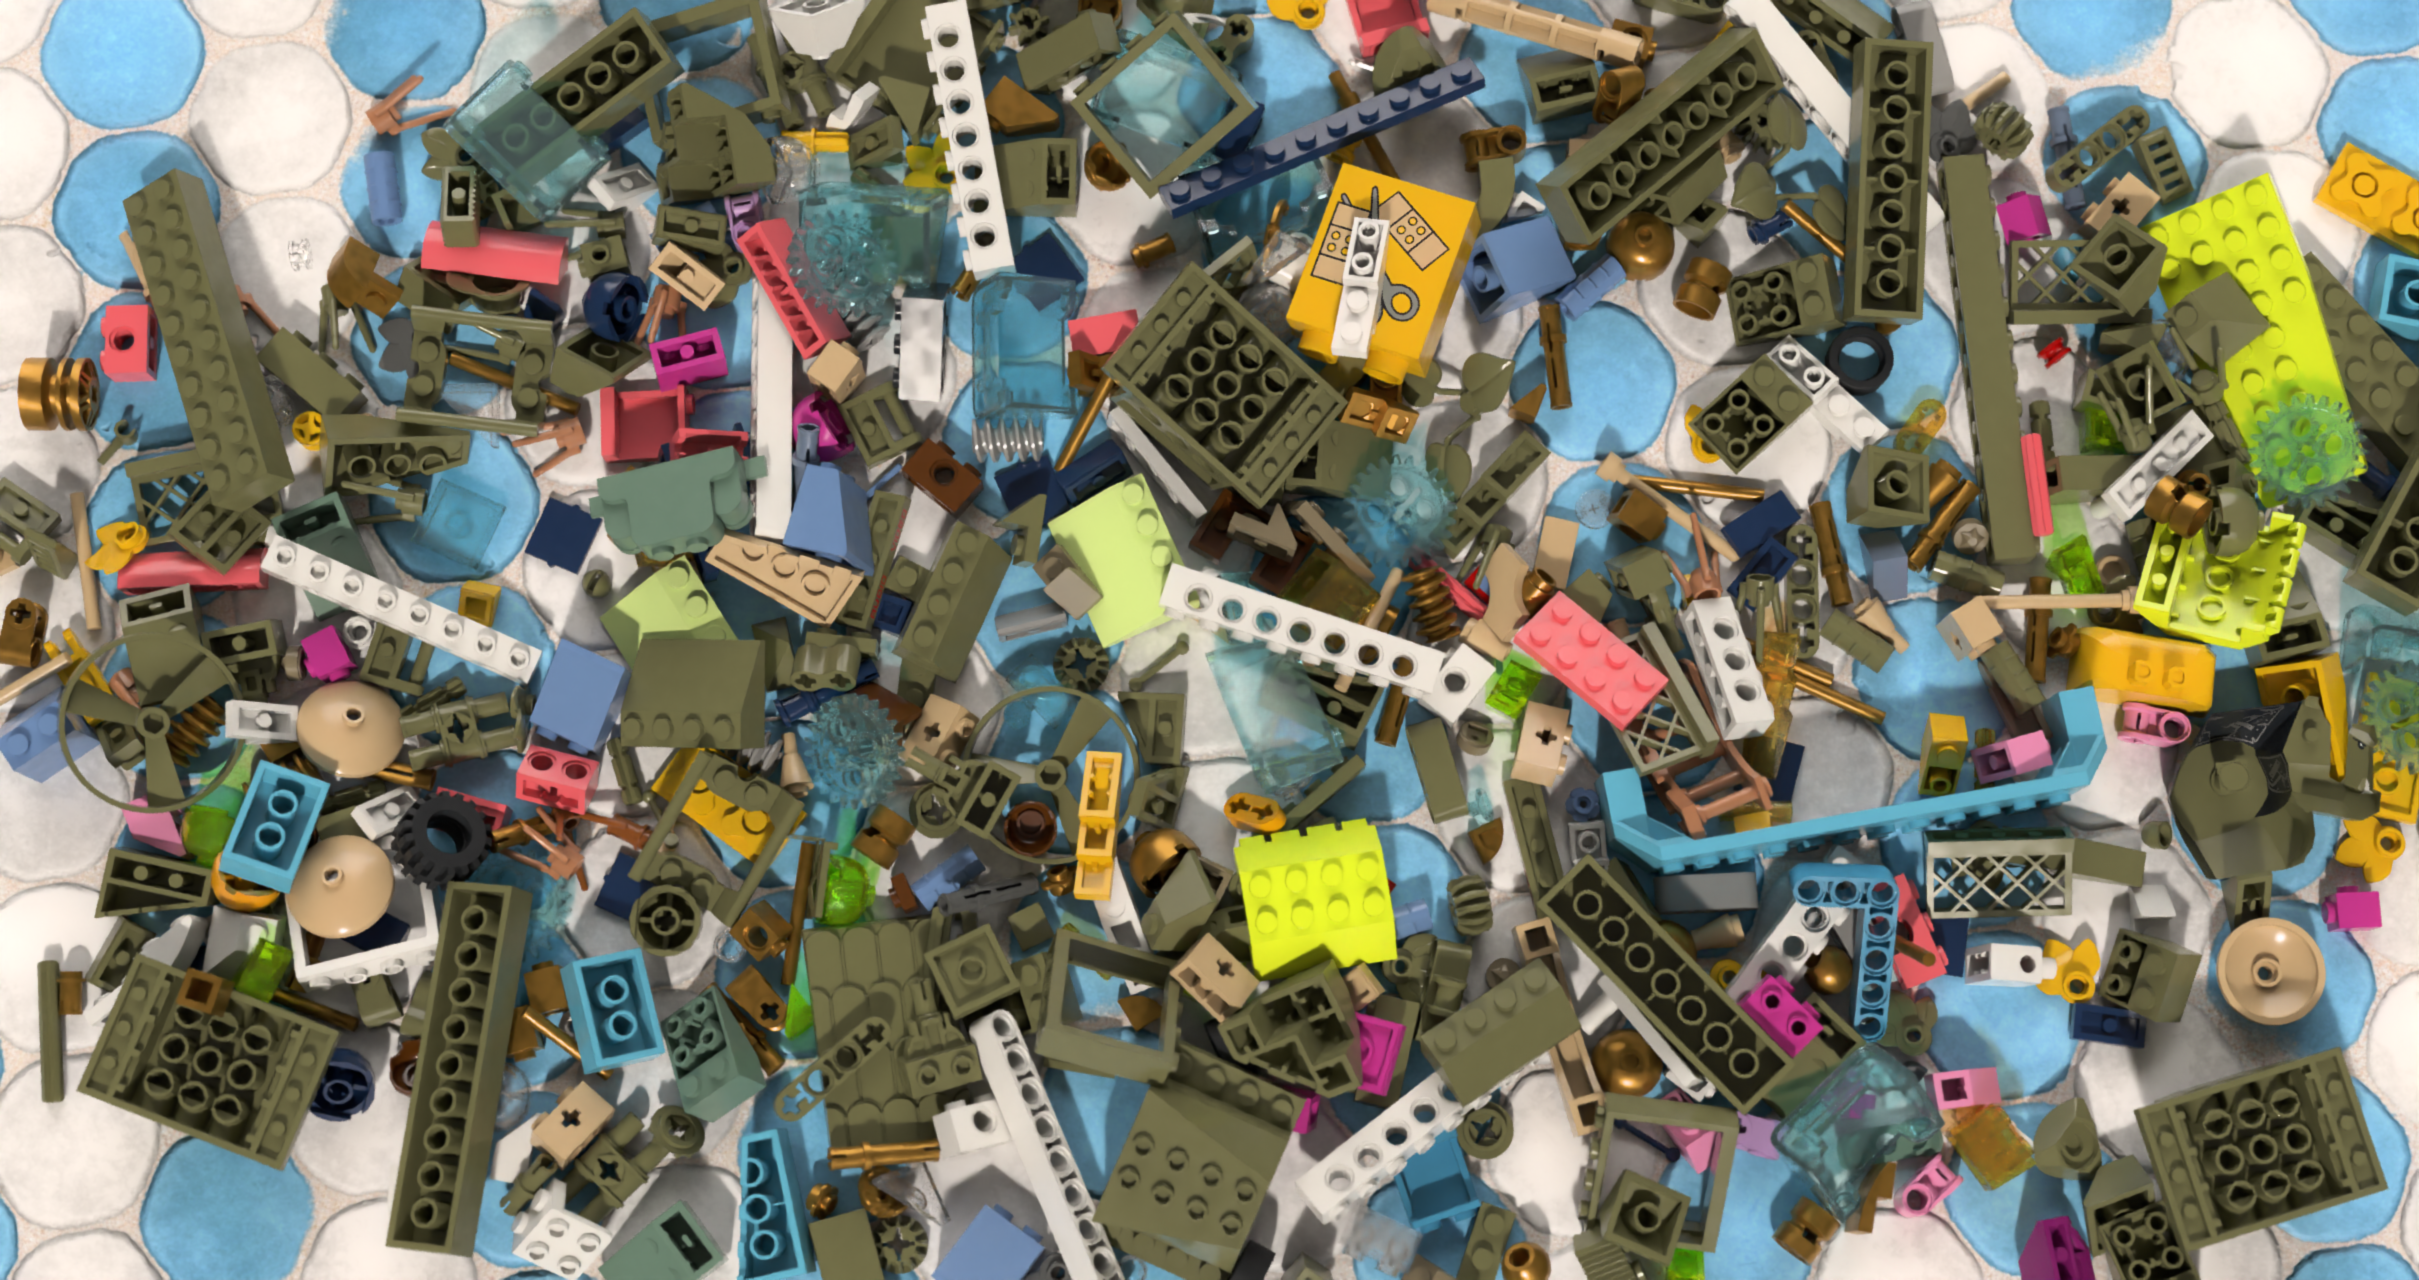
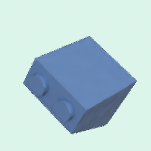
M1547 215L1480 235L1475 241L1460 283L1479 324H1482L1561 291L1577 276L1573 269V264L1561 244L1558 232Z
M821 462V466L807 463L782 544L801 552L865 571L864 575L873 577L874 561L866 491L855 483L856 479L842 473V468L836 464Z
M562 638L529 719L531 723L538 727L535 733L555 742L557 737H560L569 742L568 749L586 757L588 752L599 756L621 713L631 673L625 667Z
M63 685L4 723L0 728V751L13 771L40 783H43L68 766L62 754L57 734V712L65 687ZM65 713L66 741L73 761H76L101 743L84 716Z
M996 1203L993 1209L985 1204L931 1277L935 1280H1023L1045 1250V1247L1040 1244L1043 1237L1027 1225L1022 1230L1010 1222L1014 1215Z

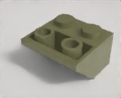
M1555 50L1516 60L1533 125L1593 110L1599 89V76L1592 59L1563 50Z
M2119 928L2098 995L2155 1022H2180L2202 955L2171 941Z

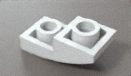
M1600 819L1567 823L1572 868L1589 853L1607 872L1609 859L1607 857L1604 821Z

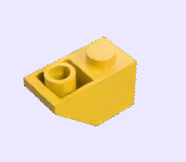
M1929 712L1921 745L1918 794L1940 797L1955 794L1969 742L1964 716Z

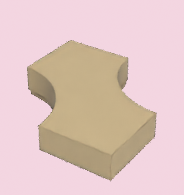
M1501 542L1493 553L1485 573L1490 588V599L1482 619L1501 641L1510 642L1530 616L1522 598V585L1529 570V565L1509 544Z

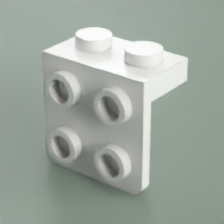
M553 1178L545 1189L541 1188L536 1192L531 1205L526 1211H520L516 1215L511 1226V1231L514 1232L512 1254L568 1280H577L611 1242L612 1232L566 1210L567 1184Z

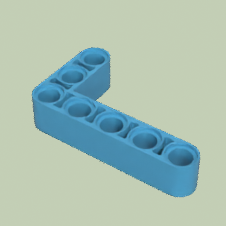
M1799 863L1790 870L1788 876L1793 896L1798 903L1808 907L1858 908L1849 1019L1853 1030L1867 1043L1876 1042L1885 1035L1887 1029L1899 905L1898 885L1891 871L1882 865ZM1806 880L1815 881L1814 885L1808 889L1799 888V885ZM1843 881L1852 882L1845 890L1835 889ZM1878 883H1888L1887 887L1882 891L1872 890ZM1875 917H1885L1884 920L1877 925L1869 924V922ZM1873 950L1881 951L1879 956L1875 958L1866 957ZM1868 984H1878L1876 989L1872 991H1863ZM1866 1017H1875L1869 1024L1860 1023Z

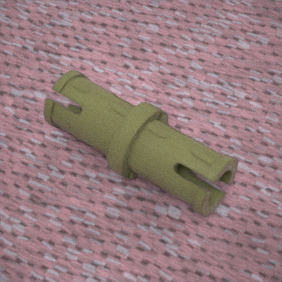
M540 1154L527 1171L518 1174L514 1180V1186L500 1200L501 1208L510 1201L509 1205L503 1210L506 1214L516 1216L533 1199L536 1192L541 1188L543 1189L544 1183L558 1169L557 1162L553 1163L549 1169L547 1168L554 1161L553 1157L548 1154Z

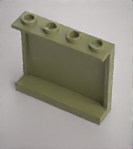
M871 0L857 19L845 47L835 50L824 67L828 78L852 94L869 81L879 87L878 78L883 75L930 87L933 100L926 124L922 128V138L929 142L934 134H940L938 118L945 117L943 104L936 106L932 85L939 84L937 72L930 73L926 53L933 51L931 39L924 40L920 19L927 18L925 6L958 0ZM975 11L969 13L980 76H982L987 67L985 61L992 52L997 54L1000 51L1006 36L1004 35L1003 21L999 19L995 24ZM947 36L940 44L944 47H952L957 43L958 39L954 36ZM952 69L946 77L950 80H958L963 76L964 71ZM879 91L871 106L887 116H895L882 92ZM964 101L956 103L953 107L959 108Z

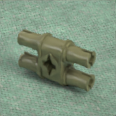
M753 33L746 40L757 63L755 74L760 77L767 92V97H770L756 34ZM781 33L788 52L779 57L792 109V114L782 116L781 119L787 131H794L805 124L795 101V96L807 92L819 118L829 116L836 107L826 86L828 76L822 71L818 60L812 59L811 55L796 53ZM793 70L796 77L789 79L787 72Z
M505 692L476 699L467 695L464 696L465 699L441 705L434 703L428 711L399 717L404 738L435 730L436 733L441 735L439 744L408 751L412 771L415 772L445 764V767L449 766L451 768L453 764L476 758L483 760L488 756L487 753L517 746L518 740L512 738L514 725L483 733L476 726L479 723V719L509 712ZM454 720H457L458 725L461 726L462 730H465L463 743L453 733Z
M630 1111L608 1134L606 1132L600 1133L598 1135L599 1139L580 1158L576 1157L574 1159V1167L561 1180L567 1184L565 1204H568L589 1182H595L599 1186V1193L578 1215L599 1224L614 1208H623L625 1206L624 1202L643 1183H648L650 1178L648 1174L670 1152L662 1154L663 1147L651 1141L633 1159L630 1157L627 1159L623 1155V1148L645 1127V1124ZM602 1161L609 1164L618 1163L619 1166L616 1168V1172L621 1180L614 1177L605 1178L604 1175L607 1169Z

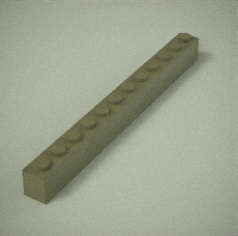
M1984 154L1943 157L1937 165L1936 174L1940 205L1945 215L1943 228L1976 484L1980 489L1978 500L1981 522L1984 524L1989 535L1988 543L1985 546L1987 566L1990 567L2029 564L2037 557V553L2040 551V537L2034 536L2032 531L2020 440L2026 433L2024 430H2020L2019 417L2022 416V401L2020 397H2016L2014 386L2018 381V370L2016 364L2011 363L2010 351L2013 350L2014 340L2012 331L2007 330L2006 317L2009 315V302L2006 296L2003 297L2001 287L2005 280V271L2003 264L1998 263L1997 251L2000 250V234L1998 230H1994L1992 219L1996 215L1995 199L1989 196L1988 185L1992 181L1990 165H1985Z

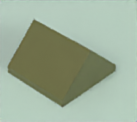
M1624 1169L1599 1209L1601 1238L1668 1267L1673 1258L1691 1197L1628 1169Z

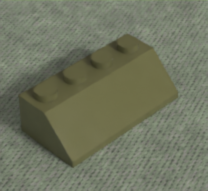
M956 521L946 533L892 653L955 684L1013 558L988 535L960 521Z
M1538 957L1420 1036V1048L1422 1054L1464 1108L1581 1029L1582 1025L1560 983Z

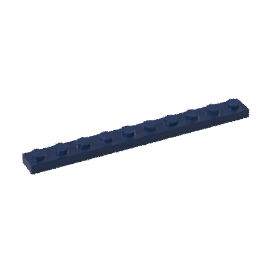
M1467 57L1158 188L1159 196L1172 218L1176 219L1485 88V78L1471 58Z

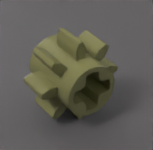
M1021 4V10L1017 14H1009L1010 21L1015 24L1008 28L1009 36L1018 35L1020 47L1024 43L1028 44L1032 40L1049 35L1048 30L1043 27L1050 23L1049 16H1040L1038 4L1034 8H1026L1024 4ZM1030 22L1034 28L1028 29L1024 24Z

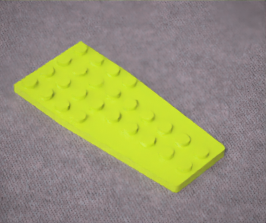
M2265 173L2140 227L2141 230L2162 242L2168 248L2158 281V286L2168 310L2190 292L2228 272L2271 324L2270 328L2225 362L2226 379L2229 383V388L2224 390V395L2219 400L2225 403L2229 411L2226 415L2228 418L2232 417L2244 441L2241 445L2243 448L2247 447L2252 457V460L2244 466L2250 472H2253L2257 478V494L2262 504L2266 508H2276L2312 494L2315 491H2320L2364 474L2368 469L2367 461L2311 275L2271 174ZM2186 344L2199 369L2212 371L2218 377L2217 370H2213Z

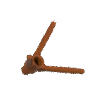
M550 807L552 810L551 816L556 822V840L558 842L563 840L565 833L575 844L572 831L579 825L582 819L622 829L628 828L627 822L589 812L581 815ZM581 865L576 875L582 891H587L588 884Z

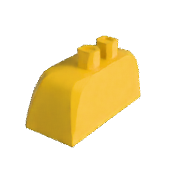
M2104 627L2077 628L2076 633L2080 636V647L2069 658L2066 690L2093 686L2096 700L2099 702L2123 705L2124 702H2137L2155 708L2180 712L2186 716L2205 718L2212 706L2217 656L2208 644Z

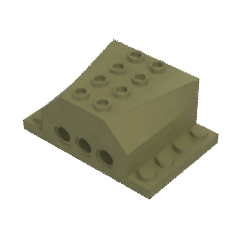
M1193 261L1185 266L1100 368L1120 386L1109 398L1209 488L1215 490L1232 486L1257 509L1263 508L1348 403L1342 395Z
M136 953L76 1091L279 1171H284L342 1032L235 989L232 990L223 1018L176 1004L187 971Z
M1179 1040L1177 1048L1174 1049V1052L1179 1054L1177 1069L1175 1072L1169 1071L1162 1088L1153 1085L1149 1087L1091 1222L1102 1224L1111 1246L1185 1280H1227L1271 1184L1293 1129L1305 1105L1307 1096Z
M2340 1047L2303 1058L2285 1060L2236 1073L2172 1093L2155 1100L2153 1104L2133 1110L2181 1253L2194 1251L2389 1189Z

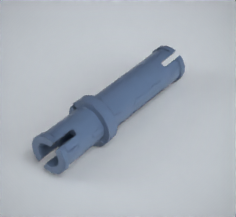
M2057 106L2047 111L2052 139L2049 141L2050 148L2055 150L2056 160L2078 144L2077 135H2074L2072 130L2069 106ZM2068 167L2059 176L2064 180L2065 177L2074 171L2071 167ZM2082 182L2062 193L2065 211L2079 210L2087 206Z
M801 423L797 426L796 452L792 454V464L795 468L791 514L807 463L817 466L820 463V456L817 454L820 428L813 423Z

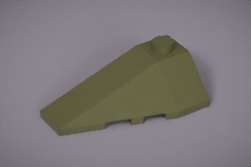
M360 414L321 415L319 445L323 495L326 496L335 491L341 496L367 494L366 492L343 488L341 486L342 481L371 486H379L391 482L392 486L404 483L403 478L423 473L428 476L468 464L470 432Z

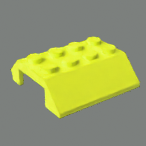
M2273 511L2270 527L2264 526V530L2258 532L2256 541L2247 551L2239 555L2214 557L2212 556L2213 554H2209L2206 550L2202 528L2191 539H2185L2170 530L2169 522L2165 524L2156 522L2133 603V609L2165 634L2238 650L2268 642L2270 635L2280 633L2285 610L2282 607L2287 606L2293 583L2289 578L2295 575L2300 552L2297 549L2302 548L2307 526L2303 523L2295 522L2294 515Z
M1366 818L1341 822L1342 830L1336 831L1334 823L1306 828V836L1302 837L1300 836L1299 829L1271 833V842H1265L1264 835L1240 838L1239 847L1233 848L1250 939L1249 950L1253 974L1259 982L1291 977L1304 969L1332 958L1338 969L1358 966L1363 962L1370 964L1397 959L1395 921L1382 847L1375 825L1368 826Z

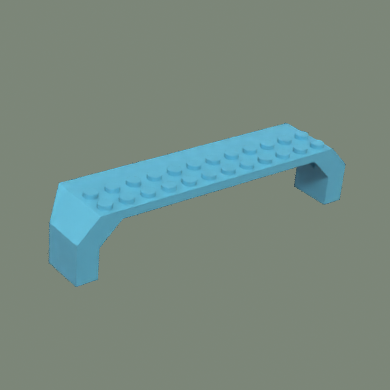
M2089 686L2057 692L2041 704L2044 718L2053 734V737L2049 739L2053 765L2041 768L2034 780L1706 839L1694 840L1647 816L1640 777L1634 767L1605 772L1595 781L1594 786L1599 797L1600 816L1605 823L1606 846L1647 874L1658 872L1659 877L1680 874L1679 871H1683L1685 867L1693 866L1694 872L1715 868L1714 865L1720 864V861L1728 860L1729 866L1747 863L1750 861L1749 859L1754 858L1757 854H1762L1763 859L1784 856L1785 852L1791 851L1790 848L1797 847L1798 853L1818 850L1819 846H1823L1826 844L1825 842L1832 841V845L1844 846L1854 843V840L1860 839L1863 835H1867V840L1871 841L1889 837L1888 834L1896 832L1897 829H1901L1902 834H1911L1923 831V828L1931 826V823H1936L1937 828L1954 826L1958 824V821L1965 820L1969 816L1971 817V822L1991 819L1993 818L1992 815L2000 814L2003 810H2005L2006 816L2017 815L2027 812V809L2036 807V804H2040L2041 810L2062 806V803L2071 801L2070 795L2090 785L2108 749L2094 687Z

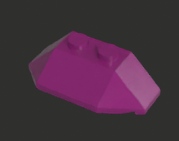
M2068 1216L2037 1221L2018 1260L2021 1280H2095L2089 1248L2078 1231L2071 1226L2072 1222Z

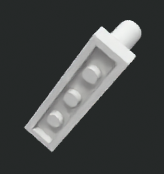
M1117 406L1109 412L1106 424L1192 529L1196 528L1205 519L1207 514L1206 508L1140 430L1141 426Z
M2193 409L2184 413L2153 443L2149 450L2145 451L2100 495L2101 497L2091 502L2090 511L2095 518L2104 519L2116 514L2122 522L2131 519L2146 504L2150 493L2162 478L2167 475L2174 477L2214 437Z
M1605 974L1597 981L1604 993L1577 1017L1582 1025L1581 1028L1587 1034L1591 1035L1619 1008L1685 1088L1699 1092L1708 1084L1707 1080L1690 1060Z

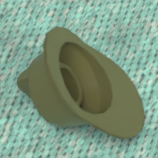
M448 272L445 276L446 283L452 289L469 294L472 304L483 313L496 315L519 313L522 292L531 284V281L458 272Z

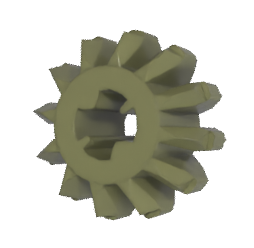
M1766 102L1744 118L1735 128V134L1744 135L1741 141L1745 145L1749 143L1753 145L1751 149L1753 154H1756L1760 147L1763 148L1766 155L1772 153L1773 147L1778 150L1783 148V144L1778 143L1773 138L1768 126L1761 128L1758 125L1767 123L1769 104Z
M2004 101L2000 103L1993 102L1990 106H1986L1973 125L1976 132L1975 138L1982 142V148H1987L1992 156L1997 154L2004 161L2008 158L2014 160L2017 156H2020L2027 149L2034 134L2031 130V122L2024 118L2025 114L2019 113L2014 105L2009 107Z
M1464 875L1458 877V879L1450 880L1446 888L1448 908L1457 932L1461 936H1475L1489 931L1493 925L1492 903L1483 879L1479 875Z

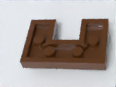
M1224 488L1190 540L1188 548L1218 565L1234 541L1226 537L1234 512L1252 514L1266 525H1268L1272 515L1257 509L1248 501ZM1290 527L1298 544L1292 562H1286L1257 550L1264 554L1248 581V584L1277 598L1282 596L1314 544L1313 539Z

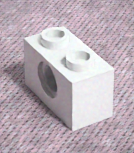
M1462 643L1458 650L1451 647L1447 651L1442 662L1443 668L1438 674L1432 694L1430 696L1423 694L1422 700L1419 699L1417 702L1436 718L1440 717L1442 723L1450 729L1496 671L1494 666L1464 643ZM1449 676H1457L1463 682V689L1457 692L1450 691L1445 686L1444 680Z
M994 1093L975 1097V1104L967 1106L965 1099L945 1104V1112L932 1117L943 1159L1013 1141ZM974 1118L978 1122L979 1129H977L974 1125Z

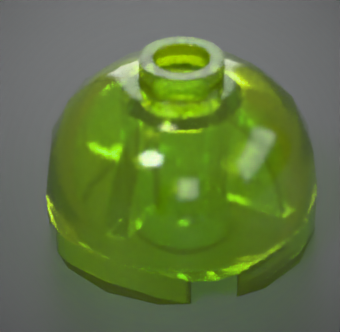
M191 805L190 809L185 807L179 833L181 842L186 850L197 856L196 863L212 868L217 854L224 851L235 824V819L228 816L229 811L203 805Z
M830 853L822 918L815 917V920L818 924L845 926L858 920L864 914L866 906L872 907L876 888L870 885V876L865 866L853 858Z

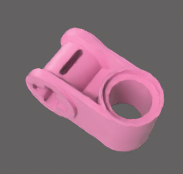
M2124 702L2122 705L2125 715L2122 731L2118 732L2117 739L2121 741L2173 748L2190 735L2191 723L2180 712L2155 708L2137 702ZM2165 722L2173 723L2177 727L2179 734L2177 738L2169 737L2165 733Z
M1938 1152L1927 1159L1916 1170L1915 1174L1897 1190L1893 1200L1894 1207L1904 1217L1912 1218L1925 1215L1941 1200L1951 1194L1963 1182L1964 1178L1961 1175L1956 1176L1941 1160L1943 1156ZM1910 1191H1915L1920 1196L1921 1204L1918 1210H1913L1907 1204V1195Z

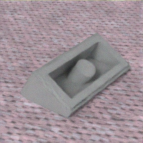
M1056 602L994 618L999 641L1001 642L1067 627L1066 625H1068L1065 610Z

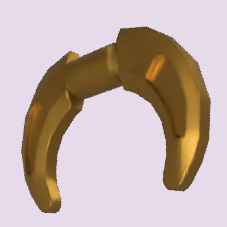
M1280 199L1275 205L1269 224L1266 227L1261 264L1264 275L1269 276L1275 263L1273 262V251L1278 241L1281 228L1279 225L1282 217L1287 216L1289 212V204L1286 199Z

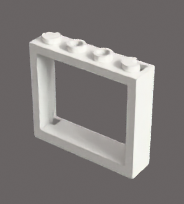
M390 835L372 841L384 851L392 865L396 864L393 857L397 851L391 850V842L395 837ZM339 873L332 874L328 880L336 879ZM422 882L420 884L428 936L310 965L305 929L291 914L286 900V893H284L296 979L306 992L322 989L324 992L334 985L346 982L350 984L360 983L370 976L378 974L392 975L401 972L406 967L430 965V961L435 960L442 919L438 886L435 890L426 889V883Z

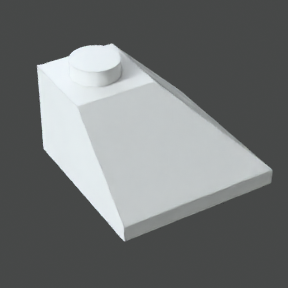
M791 0L768 9V15L796 53L811 55L812 59L821 60L831 57L833 51L845 47L865 3L864 0Z
M214 905L202 972L233 982L275 988L287 917L261 912H236L228 907Z

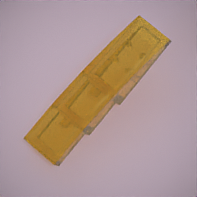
M1764 631L1762 663H1756V668L1760 671L1763 678V687L1768 701L1773 705L1775 720L1762 736L1744 738L1742 757L1755 772L1761 775V777L1765 776L1768 779H1776L1793 718L1789 710L1797 682V677L1793 671L1802 641L1799 635L1794 633Z

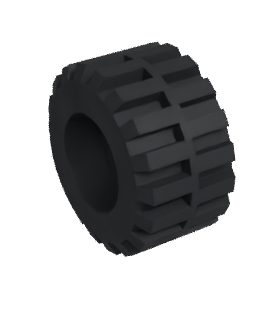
M441 791L438 796L435 792H431L413 803L394 828L392 836L395 838L391 842V850L397 851L393 859L396 865H403L401 873L405 877L410 874L414 877L412 881L414 884L419 886L422 882L426 883V889L435 890L439 885L441 891L447 890L448 881L465 882L466 879L470 878L489 854L487 850L492 846V838L487 837L492 832L490 824H484L483 821L487 816L483 811L478 813L475 810L477 806L472 800L469 803L463 801L464 795L459 793L451 797L449 791ZM436 828L447 833L455 843L456 853H445L435 848L427 836L426 829Z

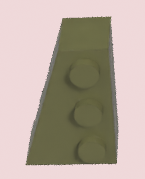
M2315 491L2301 501L2293 515L2295 522H2300L2307 526L2304 537L2305 542L2349 569L2381 508L2378 510L2359 505V502Z
M1278 662L1263 690L1259 705L1355 751L1385 688L1368 683L1369 677L1356 676L1355 674L1347 692L1344 693L1334 688L1340 673L1322 671L1323 668Z
M129 847L110 848L94 918L218 905L220 901L217 899L211 886L212 866Z

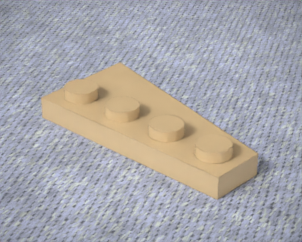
M726 528L721 542L712 546L705 557L706 562L823 628H829L863 579L865 572Z

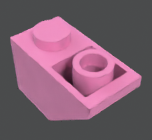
M147 795L130 801L128 804L148 806ZM183 808L164 813H139L122 809L133 839L189 861L196 858L193 847H196L195 838L188 827L184 828L180 815L184 814Z
M1996 1067L1932 1073L1924 1076L1929 1112L2002 1103Z
M1680 1087L1661 1098L1663 1100L1694 1103ZM1662 1125L1676 1148L1680 1151V1154L1698 1174L1711 1166L1717 1131Z

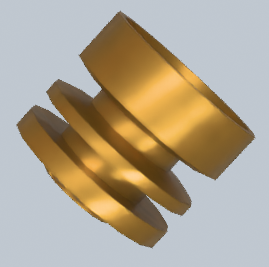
M25 358L20 368L17 388L19 413L24 427L28 431L56 430L60 423L65 431H72L76 428L79 431L93 430L99 414L100 385L98 372L91 358H78L76 361L73 358H63L59 366L54 358Z

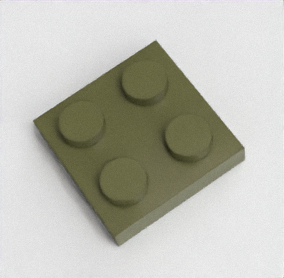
M989 923L923 954L955 1021L1020 990V985Z

